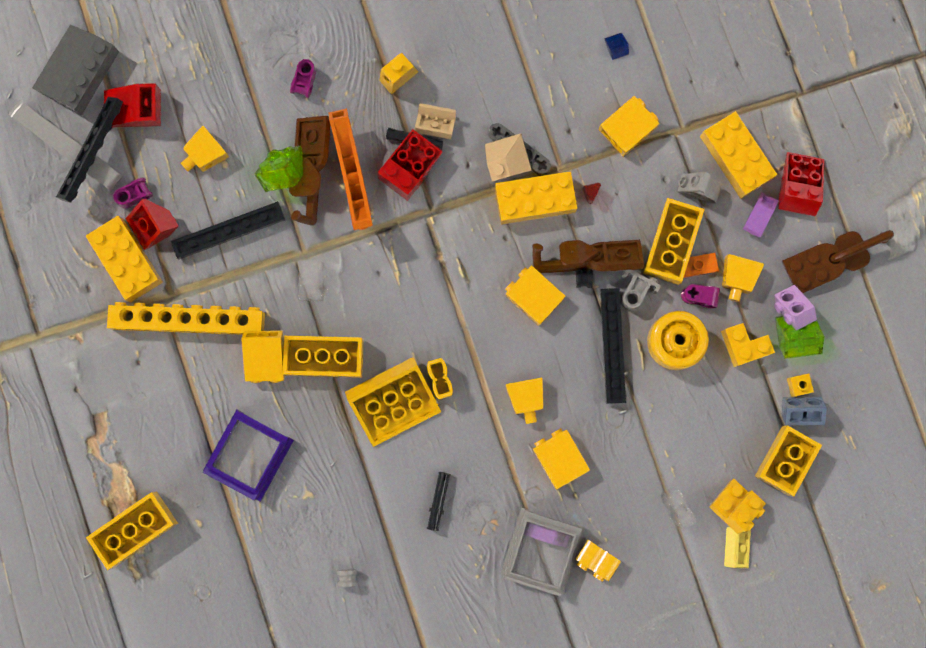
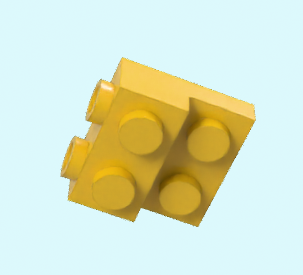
M732 479L709 508L739 534L752 529L754 526L752 521L755 517L758 519L765 512L763 507L766 503L752 490L748 492L735 479Z

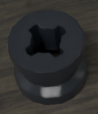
M577 269L576 288H581L582 286L592 288L593 271L590 269L587 271Z

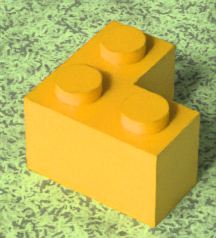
M744 323L721 331L734 367L775 353L769 335L750 341Z

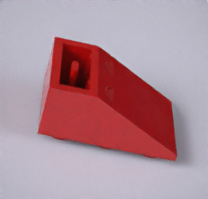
M156 83L133 84L104 90V103L108 97L118 98L123 101L121 111L115 117L112 128L161 126V89Z
M412 129L378 171V179L408 201L422 184L443 151Z
M791 152L786 153L778 209L811 216L817 215L823 203L824 159Z

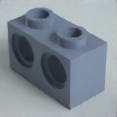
M783 397L781 415L785 425H825L827 407L822 397Z

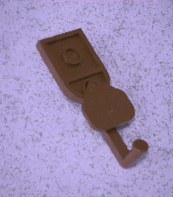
M327 115L297 118L294 147L296 169L289 177V193L294 197L307 196L306 215H302L300 211L296 210L291 214V219L310 226L315 225L317 222L321 185L320 171L326 165L329 154L331 125Z
M888 230L863 241L858 232L850 231L838 236L834 245L829 243L819 244L782 260V263L792 285H795L802 293H805L835 280L843 273L844 269L856 271L867 266L870 262V254L867 249L880 243H887L888 240L894 237V232Z
M640 239L598 242L592 245L581 240L564 241L559 245L560 260L541 261L543 246L538 243L532 245L533 267L539 273L576 271L577 269L584 271L590 268L596 271L644 269Z

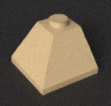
M522 134L485 144L486 160L492 181L532 170Z

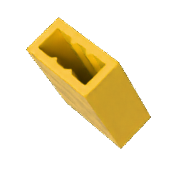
M635 96L606 119L598 129L623 157L650 135L660 124L658 117L653 112H649L645 108V103Z
M531 265L528 269L525 267L518 274L520 278L516 283L512 281L506 287L507 293L505 296L533 322L540 326L566 296Z
M244 331L241 340L245 381H250L251 383H260L262 381L278 383L284 381L283 331Z
M561 428L551 433L552 438L547 441L543 438L534 443L536 447L533 448L536 457L556 490L590 471L567 430L562 431Z

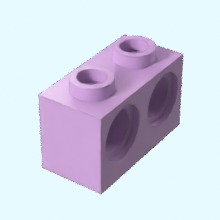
M795 285L774 295L776 311L779 314L782 313L788 325L791 324L795 330L817 320L815 307Z

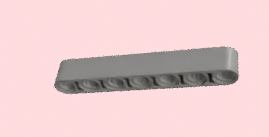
M19 100L8 115L74 163L82 146ZM96 156L93 165L87 171V174L110 191L113 190L123 177Z

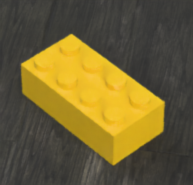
M736 111L704 130L700 135V138L740 199L777 176V173Z
M571 171L495 183L501 225L576 213L577 204Z
M667 198L643 274L677 285L682 283L704 213L703 208Z
M116 216L86 235L92 248L126 301L131 303L163 283L129 226L120 216Z
M284 336L283 375L362 378L364 339L360 337Z
M156 491L146 495L87 536L86 539L106 569L110 570L173 528L178 522Z

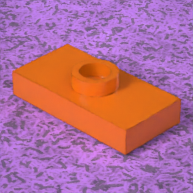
M710 253L690 257L683 278L719 272L716 254Z

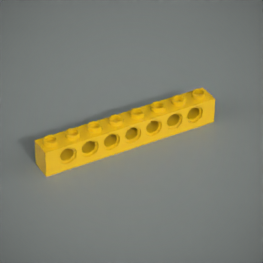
M115 302V305H108L107 328L111 330L243 335L244 331H264L265 313L260 311L258 307H249L248 310H241V307L230 306L229 310L222 309V306H210V309H203L201 305H191V308H184V305L172 304V307H165V304H153V307H146L145 303H134V306H127V303ZM128 312L133 313V318L130 321L126 320ZM151 312L152 319L146 322L145 315ZM170 313L172 318L168 323H165L164 316ZM186 314H190L191 320L185 324L183 317ZM208 314L210 321L207 324H203L202 317ZM224 315L229 316V322L226 325L221 324V318ZM247 316L249 319L248 323L241 326V317Z

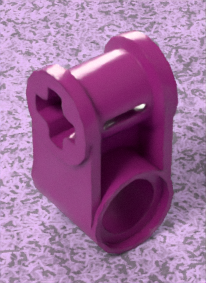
M303 59L298 63L291 83L290 93H299L305 95L306 98L310 97L316 76V68L311 60ZM306 66H310L311 71L309 73H303V68Z
M138 178L130 184L117 189L114 192L113 198L120 207L127 209L138 204L142 199H150L153 193L149 191L145 183L146 179ZM128 195V199L125 202H120L121 196Z
M691 284L682 290L681 298L687 304L717 308L720 288ZM690 290H692V294H695L692 298L691 294H688Z

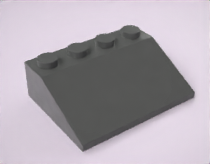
M70 24L32 88L82 115L119 51L106 40Z

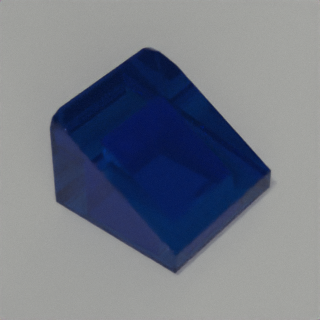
M622 33L604 38L612 60L629 54V45Z

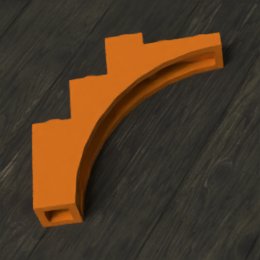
M346 108L329 112V121L343 175L352 226L354 230H364L373 226L371 209Z

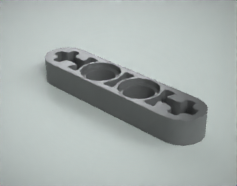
M499 123L492 124L488 134L493 142L502 139L499 135L493 136V129H500V134L504 137L505 134H508L507 137L515 135ZM524 141L526 150L532 153V158L529 159L532 171L538 175H546L551 167L550 161ZM535 156L538 157L537 160H536L538 163H540V164H542L543 162L546 163V165H545L546 170H545V169L539 170V169H538L539 165H538L537 163H535V162H534V165H531V163H532V162L534 161V159H535Z

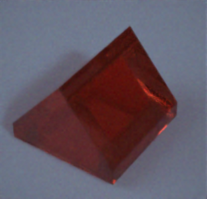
M600 183L583 187V193L589 204L593 203L601 187Z

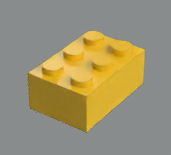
M788 425L782 426L755 477L788 496H795L822 445Z

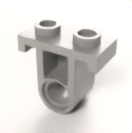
M706 172L683 174L679 180L677 192L681 194L687 193L704 202L715 204L722 184L711 179V175Z
M638 269L625 270L622 278L625 279L629 276L631 280L621 298L623 307L627 310L636 309L642 303L649 288L654 289L653 294L658 293L661 287L658 284V280L650 276L646 278L640 275L641 271ZM627 296H635L636 304L628 303Z

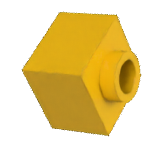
M809 373L787 378L791 397L814 392ZM801 381L804 383V388L799 386Z

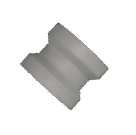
M356 569L337 570V575L339 576L337 586H357V581L355 580Z

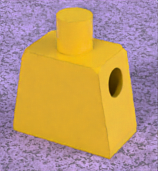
M400 53L381 69L379 81L392 95L415 76L418 70L403 53Z
M202 126L183 147L189 156L181 162V165L187 172L196 165L204 172L226 160L229 156L208 130Z
M731 254L725 256L722 287L731 289L728 299L740 302L742 293H751L764 264Z
M542 378L506 384V390L515 414L524 413L526 424L537 422L535 411L543 409Z

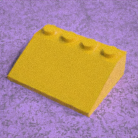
M414 357L345 391L347 400L373 447L441 412Z

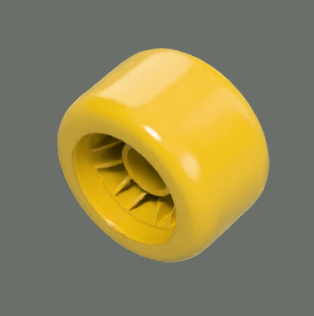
M673 311L660 317L651 326L647 337V346L651 357L660 366L669 370H684L697 364L704 357L709 343L708 332L703 322L695 315L685 311ZM676 335L683 337L684 343L682 345H678L675 342Z

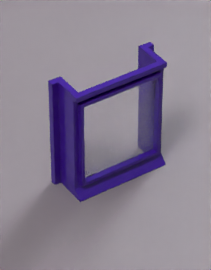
M236 409L202 473L252 500L261 502L294 440Z

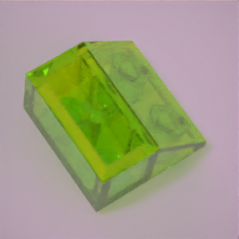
M289 146L282 150L274 149L259 164V168L254 174L265 192L296 186L303 176L301 146Z
M784 316L775 317L779 347L784 359L823 354L825 336L817 320L795 330L791 324L788 325Z

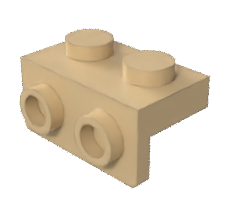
M420 103L414 130L419 134L451 139L455 125L456 110Z

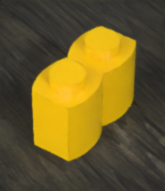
M439 358L428 361L427 370L433 380L434 394L439 400L451 397L453 395V388L447 377L448 371L444 360Z
M588 539L575 557V560L578 561L577 566L585 571L589 568L595 572L593 576L602 582L604 579L609 581L621 563L620 560Z

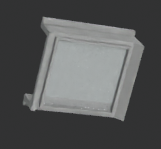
M521 507L501 575H504V579L561 597L562 594L564 595L585 527L567 524L530 512L529 509Z

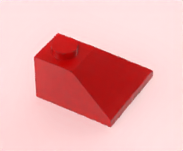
M142 199L125 218L144 250L169 237L179 227L168 209L147 199Z

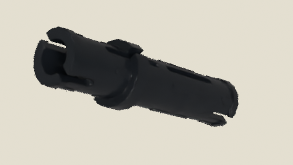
M388 127L386 139L402 143L409 132ZM423 134L425 139L442 150L443 140L433 139Z
M439 472L432 508H429L430 517L427 526L429 530L439 532L441 515H444L443 506L451 475L449 473Z

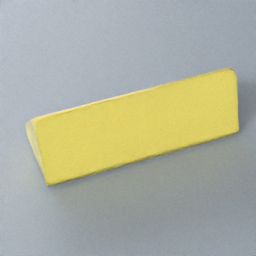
M727 527L724 561L726 567L749 568L751 530L737 534L731 527Z

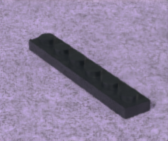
M114 97L107 98L56 198L69 203L76 198L77 190L86 179V173L89 167L93 165L98 150L103 146L105 136L112 129V123L120 113L123 101Z
M277 201L172 240L171 243L177 259L180 260L285 221V217L280 203Z
M620 288L600 289L606 404L626 403Z

